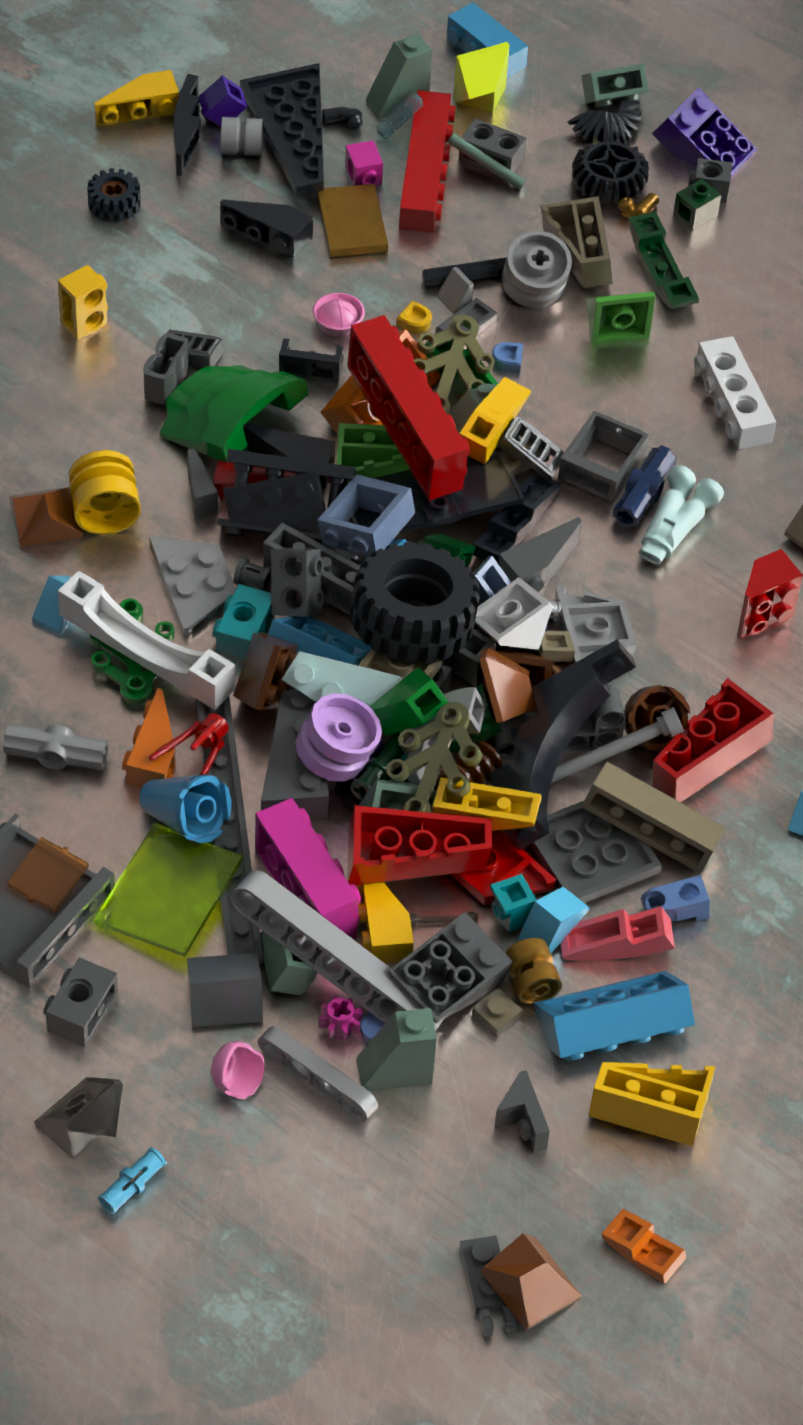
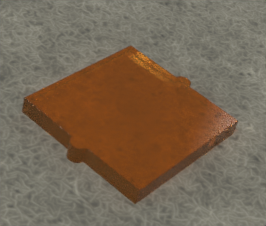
M41 837L7 882V885L28 897L29 902L35 901L56 913L89 867V863L70 853L67 847L61 848Z

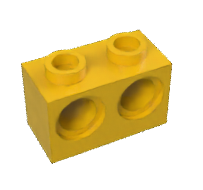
M89 265L58 279L60 323L77 340L107 325V283L100 273L97 274Z

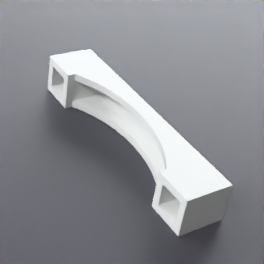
M76 572L58 590L59 615L212 709L216 710L235 690L234 663L210 649L206 652L191 650L158 635L137 621L116 603L105 591L104 585L84 573Z

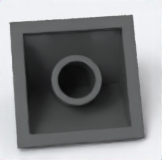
M257 953L187 958L192 1029L263 1023L262 979Z

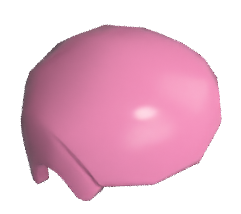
M233 1041L221 1046L212 1060L210 1074L214 1086L223 1094L243 1100L252 1096L261 1085L265 1072L264 1057L260 1052L252 1049L249 1044Z

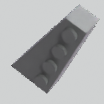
M299 690L282 691L261 797V811L293 798L299 809L304 808L310 821L328 820L329 793L327 779L315 775L303 764L297 754L295 742L298 732L316 701Z

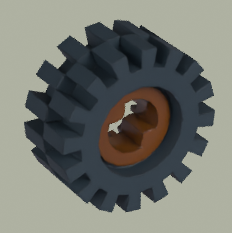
M110 168L109 173L101 170L99 171L100 176L94 174L92 180L89 179L87 186L89 210H92L94 216L99 214V219L101 220L109 217V222H114V218H118L120 222L124 221V216L130 219L133 217V213L136 214L139 211L138 207L141 205L140 183H138L137 177L133 178L131 172L125 175L123 169H119L117 173L114 172V168Z

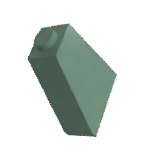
M419 34L393 42L366 97V103L378 119L415 108L417 90L430 91L432 50Z
M431 1008L394 1012L356 1058L361 1086L368 1091L432 1084L437 1037Z

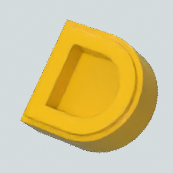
M413 300L396 318V325L411 333L426 332L432 324L431 311Z

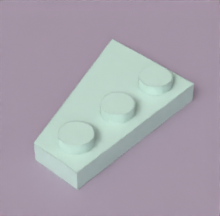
M299 651L282 678L283 681L316 702L323 696L336 693L348 694L360 699L368 706H371L403 679L401 676Z

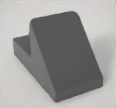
M525 1070L519 1072L497 1108L494 1127L500 1128L518 1123L522 1139L524 1141L529 1140L534 1153L547 1149L550 1130L528 1072Z

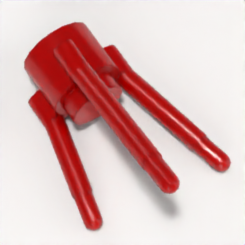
M208 714L202 722L196 721L188 730L151 754L149 760H156L195 734L196 740L190 745L192 751L196 750L200 745L204 748H212L200 775L208 774L218 752L225 745L222 738L229 732L228 723L218 714Z

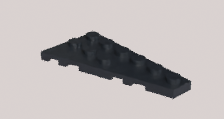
M320 63L240 80V87L242 88L245 100L256 119H263V134L295 195L300 196L324 190Z

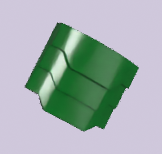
M242 365L206 366L184 380L166 399L168 417L159 432L160 436L228 463V449L242 451L248 446L243 425L268 404L290 411L309 395L306 380L283 371L271 373L265 370H253Z

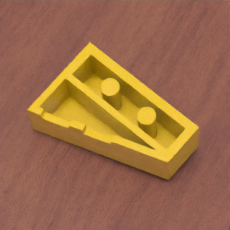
M602 1062L593 1089L588 1116L693 1147L716 1066H704V1070H682V1065H670V1069H650L648 1064Z

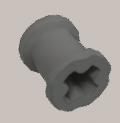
M242 557L236 567L233 582L236 585L245 584L268 592L271 586V566L265 568L250 563L249 558Z

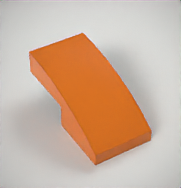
M622 1209L601 1233L602 1239L620 1255L663 1284L669 1280L686 1259L685 1249L655 1234L652 1223L625 1209Z

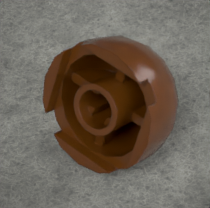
M662 685L641 688L632 694L625 704L624 730L628 735L657 722L656 718L662 716L661 712L674 707L685 730L687 728L690 706L685 697L675 688ZM661 734L638 746L651 751H662L675 736L672 737L669 734L664 737Z

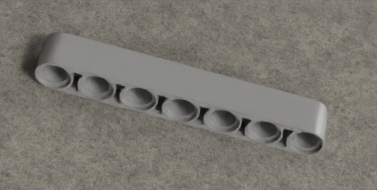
M258 870L251 871L230 896L231 903L241 915L383 1023H386L396 1011L422 1009L388 974V971L391 969L389 966L268 874ZM443 1020L438 1023L434 1022L435 1032L439 1028Z

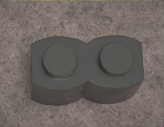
M166 333L158 340L155 354L148 358L143 369L144 399L166 405L168 396L177 388V384L188 373V338Z

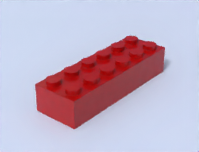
M385 315L351 325L347 367L428 500L430 501L462 490L464 478L467 475V457L470 454L468 441L458 433L453 417L450 414H446L438 393L433 392L428 385L425 372L422 369H418L411 350L408 347L405 348L401 342L396 326H391Z

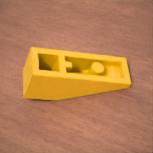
M440 779L433 803L434 813L492 819V831L534 827L542 798L541 794L470 782L468 794L463 797H456L447 787L448 779ZM464 782L456 783L454 789L461 788Z

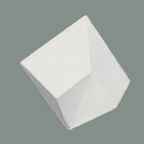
M518 577L478 606L475 624L501 646L539 650L553 607L547 599Z

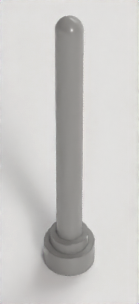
M674 707L661 712L662 716L656 718L657 722L558 765L551 783L661 734L664 737L671 734L673 737L684 732Z

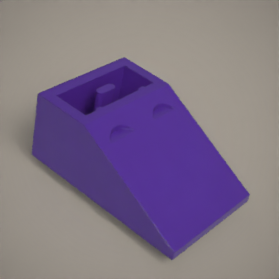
M700 88L694 91L652 133L670 154L697 167L698 158L732 162L731 176L757 150Z

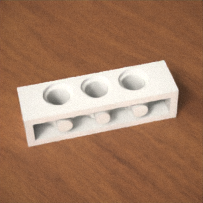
M730 336L700 342L697 356L694 357V367L698 374L701 373L704 379L706 393L712 396L717 415L722 417L726 424V433L729 439H733L738 450L772 443L777 422L734 337Z

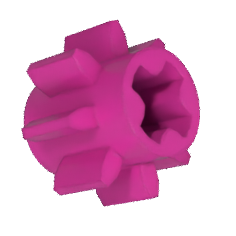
M334 996V999L329 1004H321V1016L318 1020V1027L327 1029L328 1039H342L345 1042L352 1032L359 1034V1021L362 1020V1009H354L352 998L346 999Z

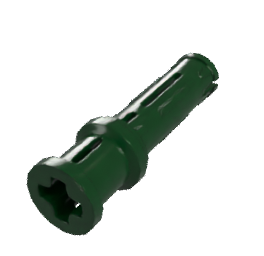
M401 732L392 735L379 755L368 760L365 765V771L359 779H354L350 784L351 792L359 800H363L374 781L391 779L386 772L387 765L394 759H401L404 755L398 742Z

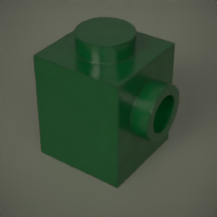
M700 179L676 193L673 215L693 231L718 216L721 194L703 179Z

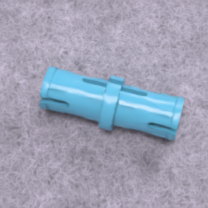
M150 1147L130 1168L124 1167L119 1172L120 1177L103 1194L98 1196V1201L109 1213L115 1214L135 1193L140 1194L145 1189V1183L161 1167L166 1165L165 1158L155 1148ZM140 1171H142V1173L123 1191L122 1188L130 1180H132Z

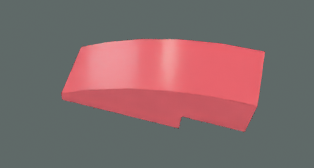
M662 906L628 915L624 909L580 921L561 942L562 957L565 960L573 961L625 959L675 949L671 919Z

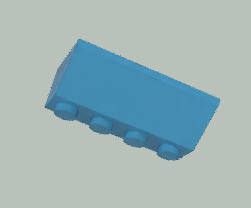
M667 971L534 1002V1009L550 1050L564 1060L580 1059L584 1057V1052L596 1049L598 1052L612 1051L618 1048L617 1044L629 1041L632 1044L645 1043L651 1040V1036L661 1033L666 1036L678 1035L684 1032V1028L695 1025L688 984Z

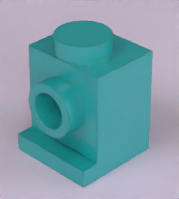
M520 874L491 884L490 889L495 897V901L492 902V910L496 919L506 927L508 932L523 928L536 901L523 875Z

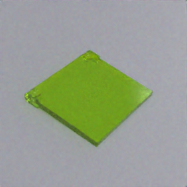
M154 823L93 921L97 926L106 930L122 933L185 957L242 863L243 855L209 843L192 842L179 833L170 830L169 827Z

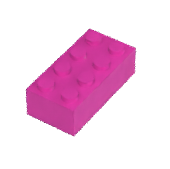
M290 798L255 814V854L269 876L353 940L356 939L357 924L359 923L358 908L359 903H361L360 893L354 884L349 885L345 879L344 870L337 858L332 859L328 853L324 837L320 833L316 834L311 827V821L304 808L299 809L294 799Z

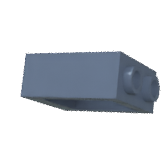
M356 474L353 480L349 482L318 519L322 545L367 557L380 548L385 550L415 514L411 488ZM358 508L381 513L370 528L347 522Z

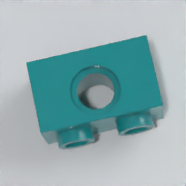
M238 584L234 595H228L226 599L223 618H218L213 627L212 637L216 638V652L245 660L253 633L263 632L266 634L275 616L272 615L271 593Z

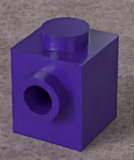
M223 75L198 96L200 97L203 117L208 122H214L220 127L222 117L237 118L247 108L242 88Z

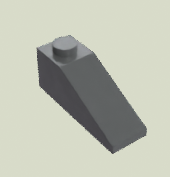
M577 517L500 553L499 566L511 582L520 577L535 591L539 592L542 588L546 587L580 542L582 520Z

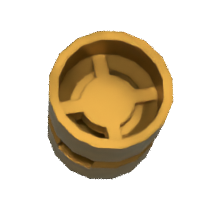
M541 938L524 939L508 948L505 954L513 961L509 968V973L514 978L513 984L522 1003L534 1004V1002L553 998L561 991L563 984L555 965L552 964L553 958L545 940Z

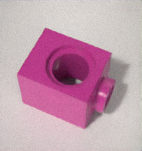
M374 140L346 145L345 168L352 185H382L383 162Z

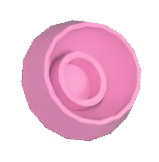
M345 293L324 295L313 306V316L322 332L333 337L350 335L351 325L362 322L365 315L364 306L360 300Z

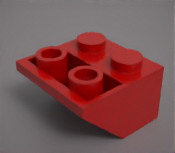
M782 549L754 560L737 632L740 639L751 634H759L765 628L777 623H784L794 616L803 574Z

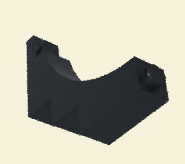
M618 639L532 687L539 715L511 730L518 758L489 774L492 786L541 794L542 798L534 827L503 830L520 849L550 834L547 821V804L552 778L558 762L569 742L585 720L611 696L608 683L636 668L634 658Z

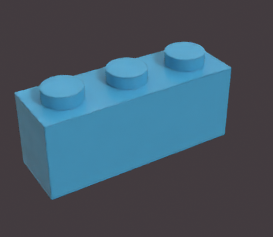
M472 2L448 15L447 38L464 52L469 53L508 42L510 46L507 78L526 68L528 45Z

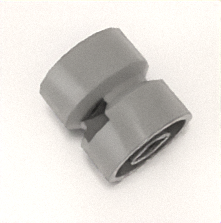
M222 117L221 154L237 155L239 151H243L246 156L262 155L263 119L246 118L244 123H242L239 118Z

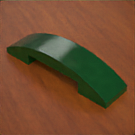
M651 212L629 217V228L638 257L660 299L670 309L699 303V297L689 277L683 278L665 242L667 233L657 213Z

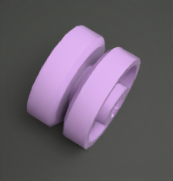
M336 693L323 696L314 704L307 720L298 732L295 742L297 754L303 764L319 777L329 781L342 782L353 779L363 770L369 760V756L380 742L382 734L380 720L374 711L360 699L348 694Z

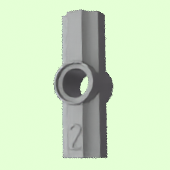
M10 724L6 728L3 752L5 754L38 759L43 766L57 770L63 769L66 764L102 770L105 768L109 749L108 741L74 735L69 728L62 725H50L46 730Z

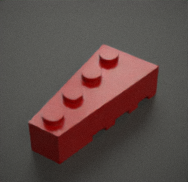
M727 678L721 684V690L705 702V708L687 722V728L684 732L676 735L653 760L652 787L679 802L684 801L771 742L774 713Z
M355 805L349 825L347 882L349 885H362L485 870L492 849V819Z

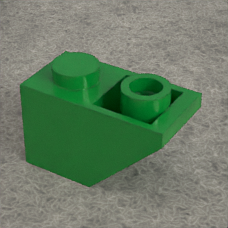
M417 667L369 707L380 720L382 733L388 736L405 729L424 725L449 701L433 679Z

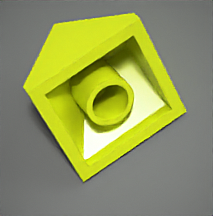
M508 42L456 56L453 91L455 103L490 113L494 112L506 89L510 46Z

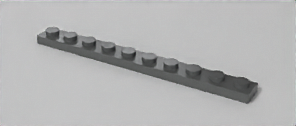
M228 696L216 710L196 699L199 722H202L208 714L215 713L223 717L229 726V732L222 738L225 745L218 752L208 775L217 777L221 783L226 784L232 799L229 820L224 819L220 828L223 832L213 840L227 955L257 953L259 964H263L260 928L241 915L233 907L230 898L234 889L252 871L230 697ZM201 746L203 765L209 756L211 747L204 748Z

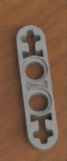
M271 1026L258 1039V1046L268 1058L358 1121H366L378 1108L377 1100L367 1089L281 1029Z

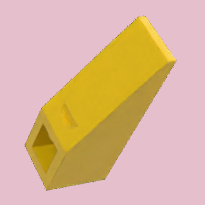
M165 70L142 74L94 102L96 127L174 115L179 90L172 71Z
M506 377L498 383L474 410L459 433L461 437H465L470 447V454L468 456L484 465L486 464L532 392L531 390Z
M384 882L355 885L362 899L358 908L359 923H365L366 931H361L362 947L385 964L399 963L413 952L414 941L409 912Z

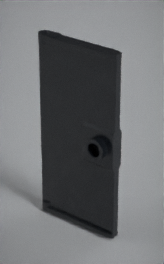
M496 448L485 465L468 456L466 464L467 475L464 478L463 489L430 501L410 469L373 478L409 487L412 490L415 514L399 533L424 527L432 528L459 521L464 517L523 504L524 497L501 449ZM358 508L351 517L354 524L370 528L381 513Z

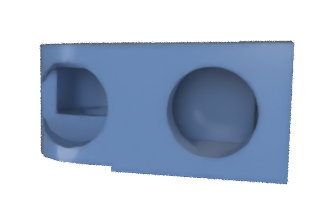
M701 875L654 887L644 892L640 899L644 911L662 906L671 922L695 917L696 922L710 919V900Z

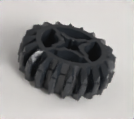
M605 138L604 142L594 140L592 145L585 143L583 149H578V153L572 162V182L575 183L576 190L581 191L583 197L599 196V201H602L603 205L606 202H611L615 206L617 202L625 197L636 200L638 195L643 194V190L649 180L648 161L645 159V154L639 153L638 147H630L629 142L619 143L618 138L615 142Z

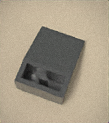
M463 912L392 967L388 974L422 1009L431 1008L433 1021L438 1023L478 1001L505 979L513 961L466 912Z

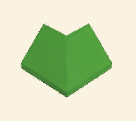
M655 292L586 298L591 345L650 338L656 298Z

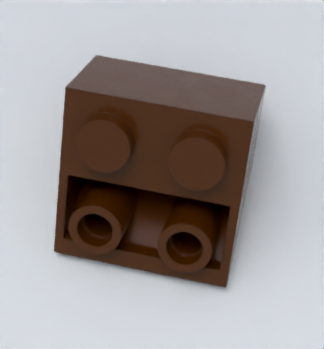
M263 632L253 633L233 696L258 710L278 708L282 691L289 690V686L286 685L282 678L297 656L298 645Z

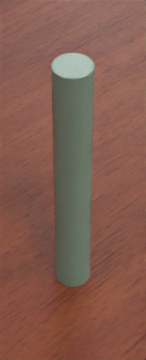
M455 133L450 137L448 141L450 145L520 190L526 182L525 179Z

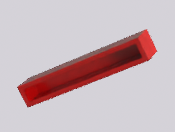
M417 90L400 204L399 229L434 233L435 221L441 222L442 204H438V201L444 200L445 184L440 182L447 179L448 164H443V161L449 162L451 145L446 144V142L449 141L453 134V125L448 124L454 123L456 106L451 105L450 93Z

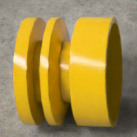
M110 450L93 451L81 456L72 464L68 471L69 484L73 499L75 521L80 528L93 534H116L128 529L138 520L141 514L138 489L136 488L134 465L127 456Z

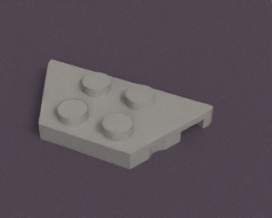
M156 536L149 537V546L183 637L189 636L193 633L195 625L202 620L208 622L221 609H224L228 595H234L236 588L219 545Z
M556 586L555 597L556 601L560 602L562 606L560 616L564 631L570 632L575 649L573 664L616 639L619 640L630 655L635 653L636 640L625 601L610 597L603 598L598 594L585 592L584 596L580 597L567 594L566 587Z

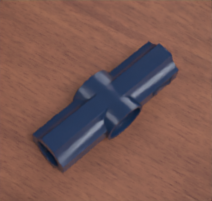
M662 445L657 448L653 447L639 469L634 468L626 483L625 492L613 509L612 516L616 518L620 525L627 528L637 526L650 504L655 505L659 500L665 480L672 467L676 465L677 457L671 452L670 448Z

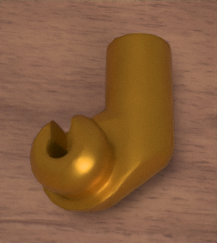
M649 193L640 203H634L632 198L629 197L627 199L625 197L618 203L619 213L625 218L650 213L659 204V198L656 194Z

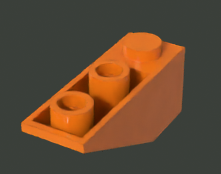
M160 688L157 689L153 700L147 701L143 714L145 719L143 725H137L133 736L132 751H126L122 763V770L126 771L127 785L141 789L150 780L172 778L176 769L175 747L156 760H149L151 754L173 740L163 689Z

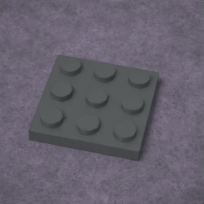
M584 801L548 814L547 821L550 834L530 844L546 871L556 878V887L558 889L561 887L566 888L583 903L661 872L662 864L648 844L582 808L581 806Z

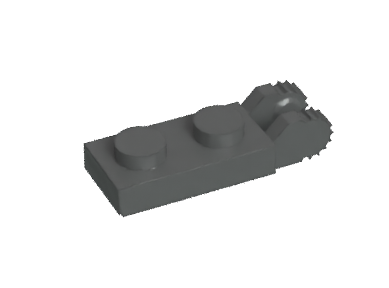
M497 1236L460 1241V1254L475 1315L478 1314L483 1337L493 1336L494 1325L490 1312L500 1310L506 1333L516 1332L514 1314L480 1272L487 1263L500 1253Z

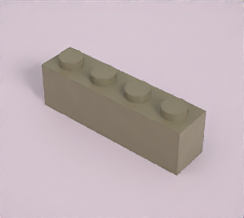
M609 762L605 763L581 806L700 874L726 827Z

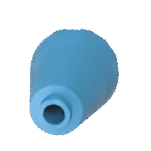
M203 774L150 780L142 787L139 795L140 806L146 813L186 839L196 843L211 842L220 836L223 832L220 828L224 819L229 820L231 815L232 799L229 788L213 775Z

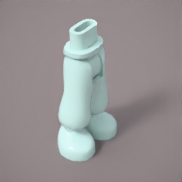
M675 465L672 467L668 474L670 490L665 491L657 511L648 526L645 536L641 540L642 547L638 554L643 559L656 565L661 564L664 558H669L688 532L704 517L705 509L717 505L722 499L724 491L718 482L709 478L702 479L698 483L692 499L685 501L694 490L696 483L695 475L686 466Z

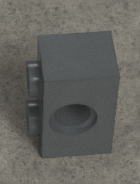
M79 957L73 968H68L64 972L60 989L56 996L51 995L45 1004L43 1014L46 1015L47 1031L86 1046L118 993L117 973ZM83 999L84 1001L75 1002L74 1000Z

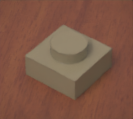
M545 631L538 650L540 657L553 660V662H573L575 649L570 632Z
M497 988L473 1007L472 1016L495 1037H498L522 1018L523 1010Z

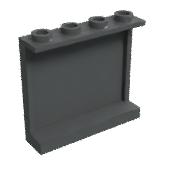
M16 813L7 823L4 822L0 825V970L30 988L115 894V875L105 867H102L95 874L21 829L20 816Z

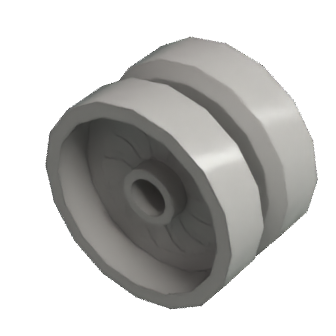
M529 231L518 236L509 247L501 276L503 288L508 296L519 305L529 308H543L555 303L564 292L572 266L570 250L564 241L548 232Z

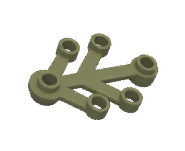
M468 315L455 316L450 321L448 329L434 335L423 333L417 342L418 350L421 353L429 354L434 351L435 347L453 341L449 351L427 360L414 359L416 366H420L425 374L444 367L436 392L441 399L446 414L449 413L451 407L447 398L456 371L462 379L466 391L471 390L473 386L478 387L485 384L482 380L475 378L463 357L464 346L467 347L475 360L474 367L478 373L488 374L494 366V358L490 354L484 353L476 339L479 332L477 322ZM460 325H461V326H465V327H467L469 330H468V331H463V330L460 329L459 326H460ZM427 340L432 346H425L422 341ZM480 361H486L489 366H482Z
M459 702L447 703L439 709L435 721L417 731L405 729L400 733L398 742L407 752L416 751L422 742L438 735L436 743L405 761L394 759L387 765L386 772L388 776L397 783L405 781L411 773L426 766L416 795L406 802L404 810L413 811L415 807L421 805L418 812L434 813L432 806L429 804V799L442 767L448 778L447 787L454 796L463 797L470 791V782L461 774L449 750L453 737H455L461 747L459 756L464 764L475 766L482 759V752L472 742L466 730L469 725L470 714L463 704ZM456 714L453 720L447 721L450 716ZM409 737H414L412 743L405 744ZM475 751L473 757L466 758L468 752ZM402 767V771L399 774L393 775L396 768ZM464 782L461 788L454 789L456 783Z

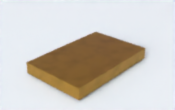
M375 184L331 187L317 191V199L330 257L388 252V240Z

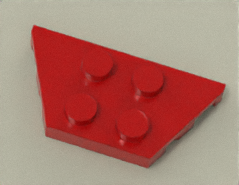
M501 830L492 831V849L485 870L450 874L483 905L491 904L495 901V897L490 889L491 884L520 874L525 878L533 894L552 890L556 886V878L523 849H520Z

